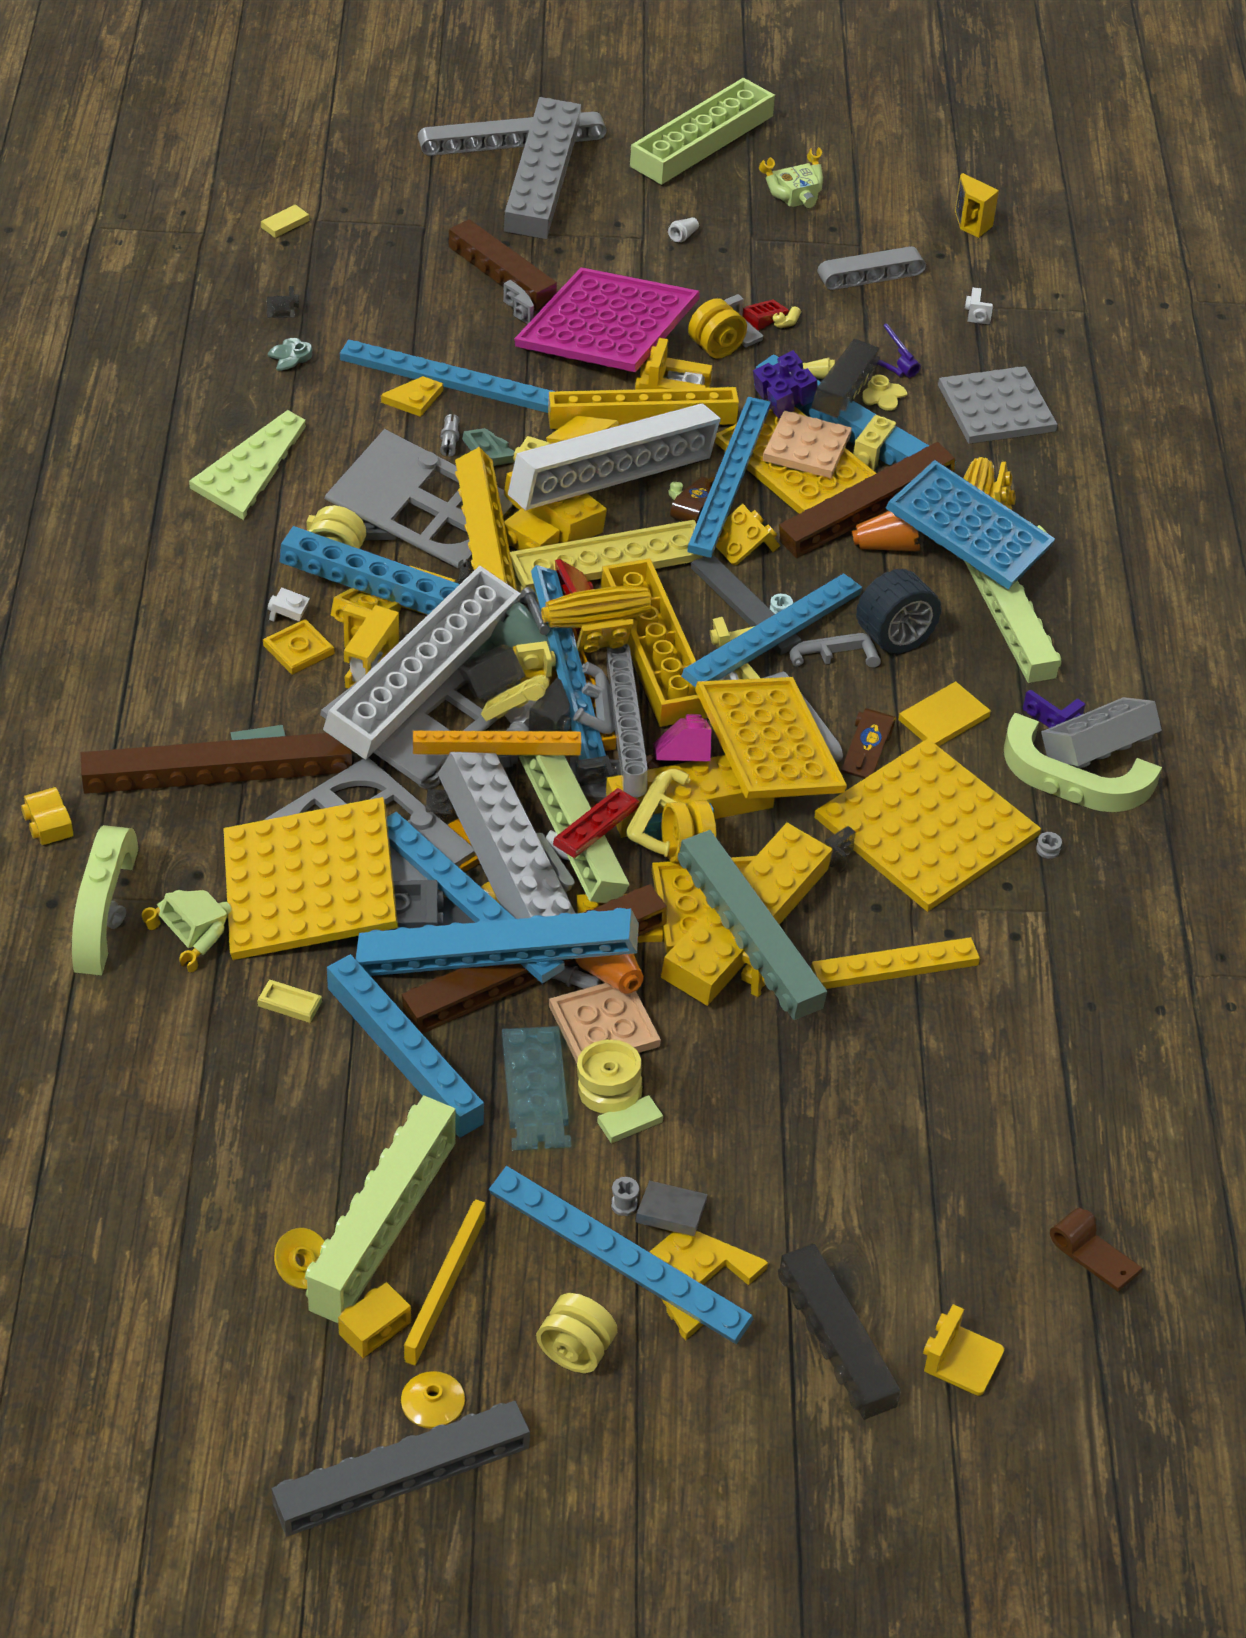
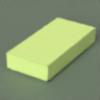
M648 1095L638 1099L634 1105L626 1110L599 1115L597 1123L612 1144L662 1123L663 1115Z

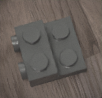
M426 880L393 881L398 928L405 927L410 929L426 926Z

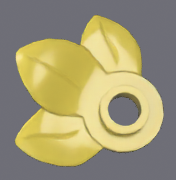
M875 375L868 382V388L863 391L862 398L866 405L877 403L881 409L892 411L897 408V398L907 396V391L899 384L890 383L886 376Z

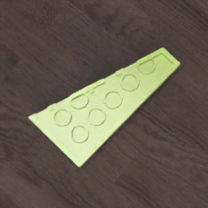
M289 410L285 411L189 481L190 489L244 520L248 508L255 504L257 495L265 489L279 468V462L281 459H285L288 454L287 450L291 445L295 444L305 429V420Z

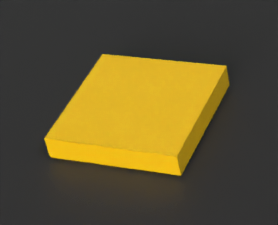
M306 619L263 639V646L292 675L335 654L334 647Z

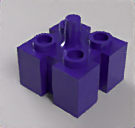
M794 350L777 358L778 363L775 365L767 363L753 370L756 391L763 400L768 399L771 402L770 409L778 419L781 418L784 411H795L794 405L800 403L802 406H805L819 398L817 379L808 368L803 369V362Z

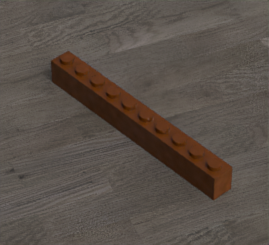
M328 733L80 752L84 794L339 774L352 766L351 749Z
M651 884L634 889L622 897L612 899L606 904L592 909L599 912L611 911L616 908L632 909L639 923L638 937L667 924V906ZM563 959L564 966L572 967L577 964L575 959ZM520 963L458 968L444 976H438L426 984L411 988L401 994L403 1012L423 1034L539 982V980Z

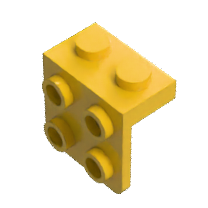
M741 504L727 517L716 548L735 566L762 542L772 552L780 547V545L775 540L777 533L769 525L764 527L761 524L764 521L763 518L755 510L751 513L744 504Z
M953 1304L947 1315L941 1314L935 1328L938 1331L936 1338L930 1336L923 1351V1354L927 1355L924 1372L980 1396L984 1394L1002 1358L1004 1347L997 1342L961 1327L964 1309Z

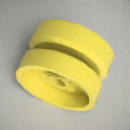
M335 505L320 509L309 529V532L360 549L366 537V527L362 519L355 512Z
M606 1039L590 1044L580 1053L577 1062L578 1091L582 1103L589 1109L603 1114L626 1110L641 1098V1058L633 1046L620 1040Z
M566 1293L560 1295L550 1311V1316L546 1317L537 1331L536 1337L542 1351L551 1360L571 1371L588 1373L594 1371L604 1355V1350H607L618 1332L617 1324L612 1315L603 1306L583 1295Z

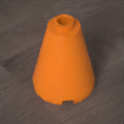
M890 511L857 524L856 530L852 531L854 545L859 544L860 549L920 551V544L915 545L918 542L917 538H919L918 531Z
M634 954L575 958L577 964L582 969L621 993H632L638 990L643 982V974Z

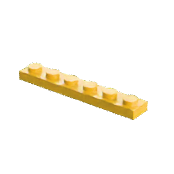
M970 937L813 961L811 969L825 989L977 966L980 958Z

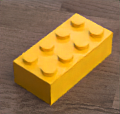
M512 471L506 475L504 496L520 510L522 507L508 495ZM585 493L526 511L559 529V542L564 543L591 538L602 533L607 509L589 494Z

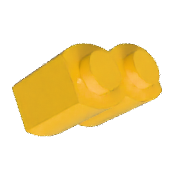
M56 787L24 796L25 804L21 805L25 821H31L29 828L33 839L38 838L40 844L45 845L73 836L69 814L63 805Z

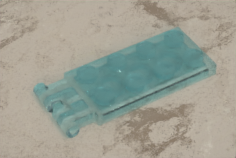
M559 1026L502 1029L510 1129L516 1128V1138H511L512 1150L538 1149V1142L544 1141L545 1149L571 1147V1136L564 1135V1126H568L569 1116Z

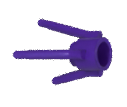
M884 324V328L899 347L898 352L901 354V357L897 361L898 368L873 356H870L869 360L895 372L899 377L906 375L908 378L914 377L919 372L921 364L914 359V356L906 349L889 325Z

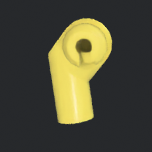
M792 307L787 316L782 312L779 315L778 313L774 314V325L780 329L794 326L801 314V310L798 307Z

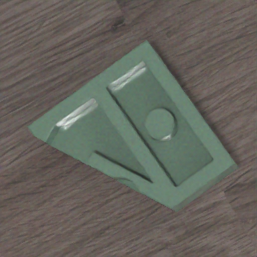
M485 428L464 431L462 439L468 448L472 451L480 447L493 460V466L515 462L513 460L515 451L508 448L509 442L495 436L494 433Z

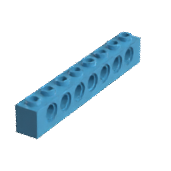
M295 526L291 528L281 543L280 563L391 602H398L402 606L428 615L460 585Z

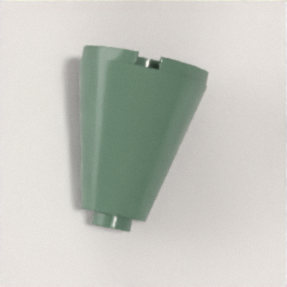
M520 602L514 603L506 611L508 616L504 621L500 620L490 638L491 644L507 652L516 645L547 641L551 651L547 634H540L531 612Z

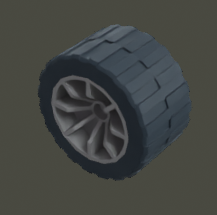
M894 569L877 577L868 585L859 599L856 619L860 627L887 653H906L920 646L933 633L940 620L942 611L941 601L914 572L907 569Z

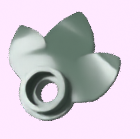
M288 338L283 341V345H276L271 348L267 355L268 357L279 359L276 369L281 371L310 360L313 348L308 342H301L298 338Z

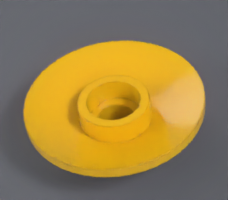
M295 1228L286 1232L278 1240L274 1252L276 1269L282 1279L290 1286L297 1289H307V1280L305 1279L307 1268L312 1262L316 1263L320 1256L322 1245L325 1242L320 1235L307 1228ZM295 1256L300 1259V1266L297 1264Z
M436 1371L421 1373L413 1377L404 1387L401 1396V1405L406 1417L412 1423L429 1429L441 1424L448 1425L453 1423L462 1413L465 1404L464 1391L460 1383L452 1376ZM429 1393H437L438 1395H436V1396H429L428 1394H429Z

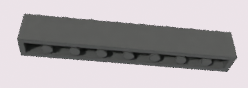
M516 1401L507 1404L499 1403L490 1410L479 1414H468L459 1421L448 1425L441 1424L435 1426L429 1432L417 1436H407L400 1442L387 1447H376L370 1453L356 1458H346L339 1464L325 1469H315L308 1475L298 1479L284 1480L272 1488L273 1506L285 1536L288 1537L529 1449L530 1431Z

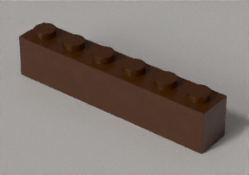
M468 219L449 229L448 243L453 251L504 287V283L509 280L516 283L530 297L535 311L543 308L557 293V282L472 220Z

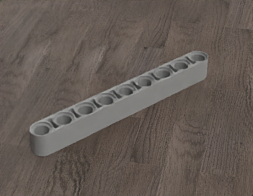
M581 113L575 142L598 140L605 136L607 130L600 113ZM533 117L425 127L419 131L418 140L422 152L430 156L525 147Z
M624 644V646L615 649L607 647V674L611 688L623 791L632 797H640L647 792V761L629 645Z

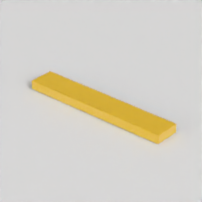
M475 1199L463 1221L404 1344V1360L406 1363L416 1366L485 1221V1202Z

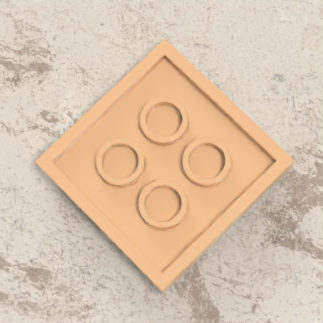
M784 411L763 453V461L832 478L851 436L852 428Z
M604 983L549 999V1007L576 1063L578 1062V1056L585 1047L606 1039L620 1040L628 1043L638 1053L660 1047L661 1039L636 991L624 994Z

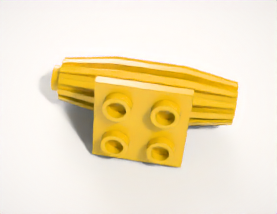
M982 457L975 458L963 479L1012 510L1011 505H1015L1016 496L1015 491L1011 490L1012 473L1007 470L1006 462H1001L997 482H995L992 461Z
M613 586L574 592L546 601L545 607L541 608L542 620L544 623L548 622L549 627L581 628L577 642L578 651L594 652L602 647L615 649L627 644L634 624L631 618L651 612V599L647 587Z

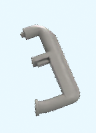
M864 633L803 641L794 646L790 651V659L794 666L803 664L801 655L820 652L824 663L830 664V660L833 658L832 653L862 648L867 656L866 664L869 667H877L881 663V659L878 657L877 650L870 636Z
M586 662L582 665V671L594 677L596 685L588 682L582 688V693L595 699L597 718L584 712V709L581 707L573 716V721H578L603 734H611L615 730L610 684L606 675L599 667Z

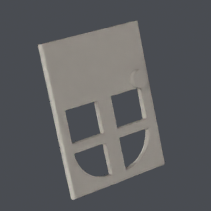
M386 429L378 435L325 495V500L355 512L360 518L460 570L472 558V552L468 547L469 539L456 544H442L432 541L446 522L466 531V518L462 510L459 509L463 503L459 492L457 491L449 502H446L420 489L428 479L435 475V471L459 482L455 475V471H457L456 465ZM498 487L504 519L514 505L504 496V490ZM408 502L436 516L421 535L393 521Z
M468 658L373 753L417 784H421L442 767L449 756L413 754V731H450L428 714L447 700L475 720L463 731H485L498 719L494 717L485 721L481 715L483 709L462 696L457 690L473 677L485 686L490 698L512 687ZM358 682L321 710L320 715L326 719L328 711Z
M363 758L265 819L303 813L314 804L321 809L344 805L346 803L334 792L347 787L370 786L382 790V792L370 799L383 797L385 804L395 800L411 814V819L407 822L456 866H460L476 856L473 847L370 758L366 760ZM390 846L393 881L428 880Z

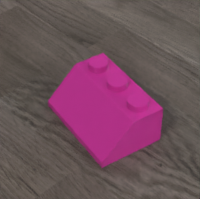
M687 714L686 718H680L653 743L656 759L710 761L711 728L707 719H703L702 715Z

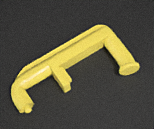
M669 769L655 777L627 828L626 833L630 840L651 851L663 854L664 857L668 856L669 841L666 843L659 841L643 832L658 805L664 808L666 803L677 802L664 795L671 781L674 780L682 785H685V783L689 784L691 781L688 778L689 774L678 769Z

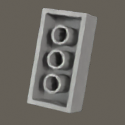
M1123 697L1041 731L1047 757L1068 765H1074L1076 768H1082L1090 765L1091 760L1107 758L1115 750H1125L1132 747L1131 743L1149 740L1153 734L1162 731L1155 701Z

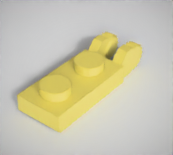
M540 674L489 699L481 712L482 717L485 721L494 717L499 719L515 706L521 708L529 700H539V698L544 696L550 680Z

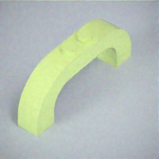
M1014 713L1004 744V757L1011 771L1028 785L1087 808L1105 812H1120L1133 809L1146 802L1153 794L1158 784L1162 767L1137 758L1131 770L1121 777L1105 778L1040 753L1033 745L1039 721Z
M103 825L95 837L79 889L74 914L72 961L73 969L76 973L102 975L108 956L106 929L113 893L120 869L133 870L138 852L137 837L133 828Z

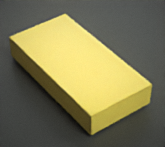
M293 205L262 220L261 228L276 238L308 222L309 214L297 205Z
M270 979L258 998L259 1007L311 1023L322 1003V996Z

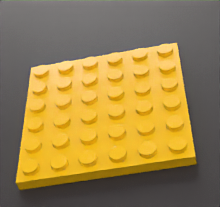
M928 738L815 810L814 816L815 819L927 912L1030 843L1041 832V828Z
M383 797L224 828L227 902L232 910L228 914L230 954L233 960L359 936V933L372 930L385 931L398 928L386 804Z

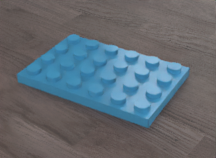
M936 460L896 494L886 507L896 517L901 518L917 531L924 533L937 544L942 545L958 558L968 562L978 571L983 572L1008 590L1055 541V538Z

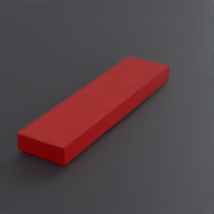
M619 788L615 789L554 837L553 846L575 859L638 808L639 800Z

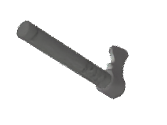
M526 587L520 592L521 595L518 602L527 603L540 634L546 635L550 629L548 624L542 620L541 609L536 600V593L533 588Z

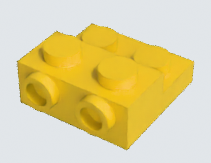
M351 588L334 597L331 616L335 617L337 621L344 623L343 610L347 604L369 611L375 605L396 612L401 610V605L398 602H391Z

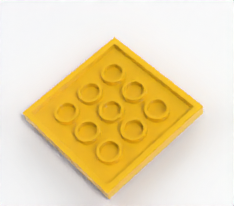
M756 856L732 857L731 859L742 872ZM679 861L652 863L655 891L667 906V924L662 926L666 953L676 945L710 907L704 893L694 885L692 876L687 869L681 867Z

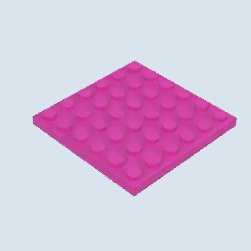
M581 267L514 338L515 346L636 372L651 355L652 346H657L659 338L665 339L700 299L699 291Z

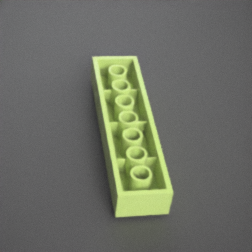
M742 78L631 145L630 167L662 185L773 116L775 95Z
M424 1095L418 1105L414 1104L411 1107L407 1116V1122L403 1127L400 1126L396 1130L390 1148L383 1150L378 1167L375 1171L371 1170L367 1175L365 1187L361 1193L354 1195L347 1215H342L339 1218L334 1235L323 1243L316 1263L312 1262L308 1266L305 1279L307 1280L306 1297H308L309 1311L338 1323V1317L342 1311L348 1306L355 1305L454 1147L455 1108Z

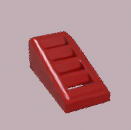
M772 299L743 308L742 317L759 331L774 322V314L778 313L779 315L782 312L784 315H787L789 310Z

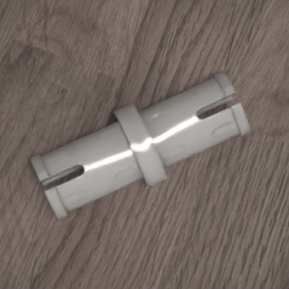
M452 414L445 417L444 428L440 436L442 440L440 452L446 456V452L449 450V457L455 454L456 442L459 440L458 426L460 419L454 415L453 421H451Z

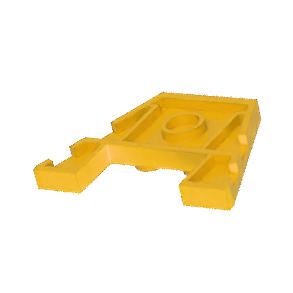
M696 1231L695 1236L672 1232L650 1251L654 1256L702 1285L723 1267H727L746 1284L750 1285L768 1267L766 1260ZM662 1299L667 1307L668 1315L671 1320H675L679 1327V1333L685 1340L704 1325Z

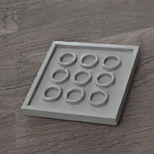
M1025 366L939 378L938 386L968 444L1055 432L1057 429V423Z

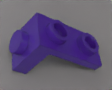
M1029 690L1025 695L1023 710L1048 728H1051L1082 715L1086 704L1076 699L1063 710H1060L1032 690Z

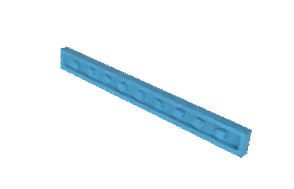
M349 339L340 352L341 361L412 379L424 376L443 383L444 387L548 413L549 392H555Z
M752 397L747 398L689 541L688 553L712 557L770 410V401Z
M536 565L531 570L540 609L545 607L546 601L563 596L557 571ZM549 627L550 631L547 636L551 651H554L555 667L571 729L574 732H581V755H578L581 767L603 773L609 765L600 732L578 721H573V716L581 707L584 709V712L595 717L590 696L582 693V688L587 683L582 671L583 668L572 628Z
M845 574L838 576L684 668L681 677L694 687H696L697 681L720 680L860 595L862 586Z
M395 812L387 817L390 846L425 878L437 880L438 889L443 891V894L475 923L480 920L499 921L506 918H515L400 814ZM563 960L520 963L541 983L546 982L565 970Z
M508 1166L503 1169L489 1188L490 1193L735 1344L739 1342L754 1320L752 1314Z

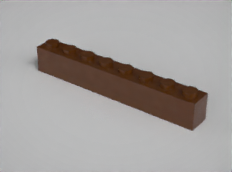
M939 442L925 447L898 463L886 467L875 475L865 478L854 486L846 488L831 498H827L823 502L806 509L804 512L779 524L780 542L795 558H798L850 531L857 524L886 512L888 502L934 460L955 473V457Z

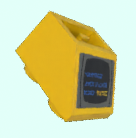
M964 173L960 175L955 213L960 229L979 238L993 227L999 190Z

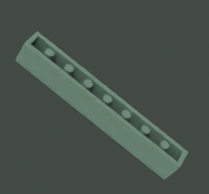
M708 830L682 840L678 854L681 867L687 869L692 876L694 885L701 889L706 896L709 906L714 908L719 914L723 926L731 931L738 947L743 949L748 955L752 967L756 970L758 969L763 976L767 988L775 993L782 1009L787 1011L793 1020L823 1009L827 990L712 831Z

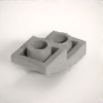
M513 281L505 282L503 302L514 308L515 317L528 324L533 319L534 309L530 297Z

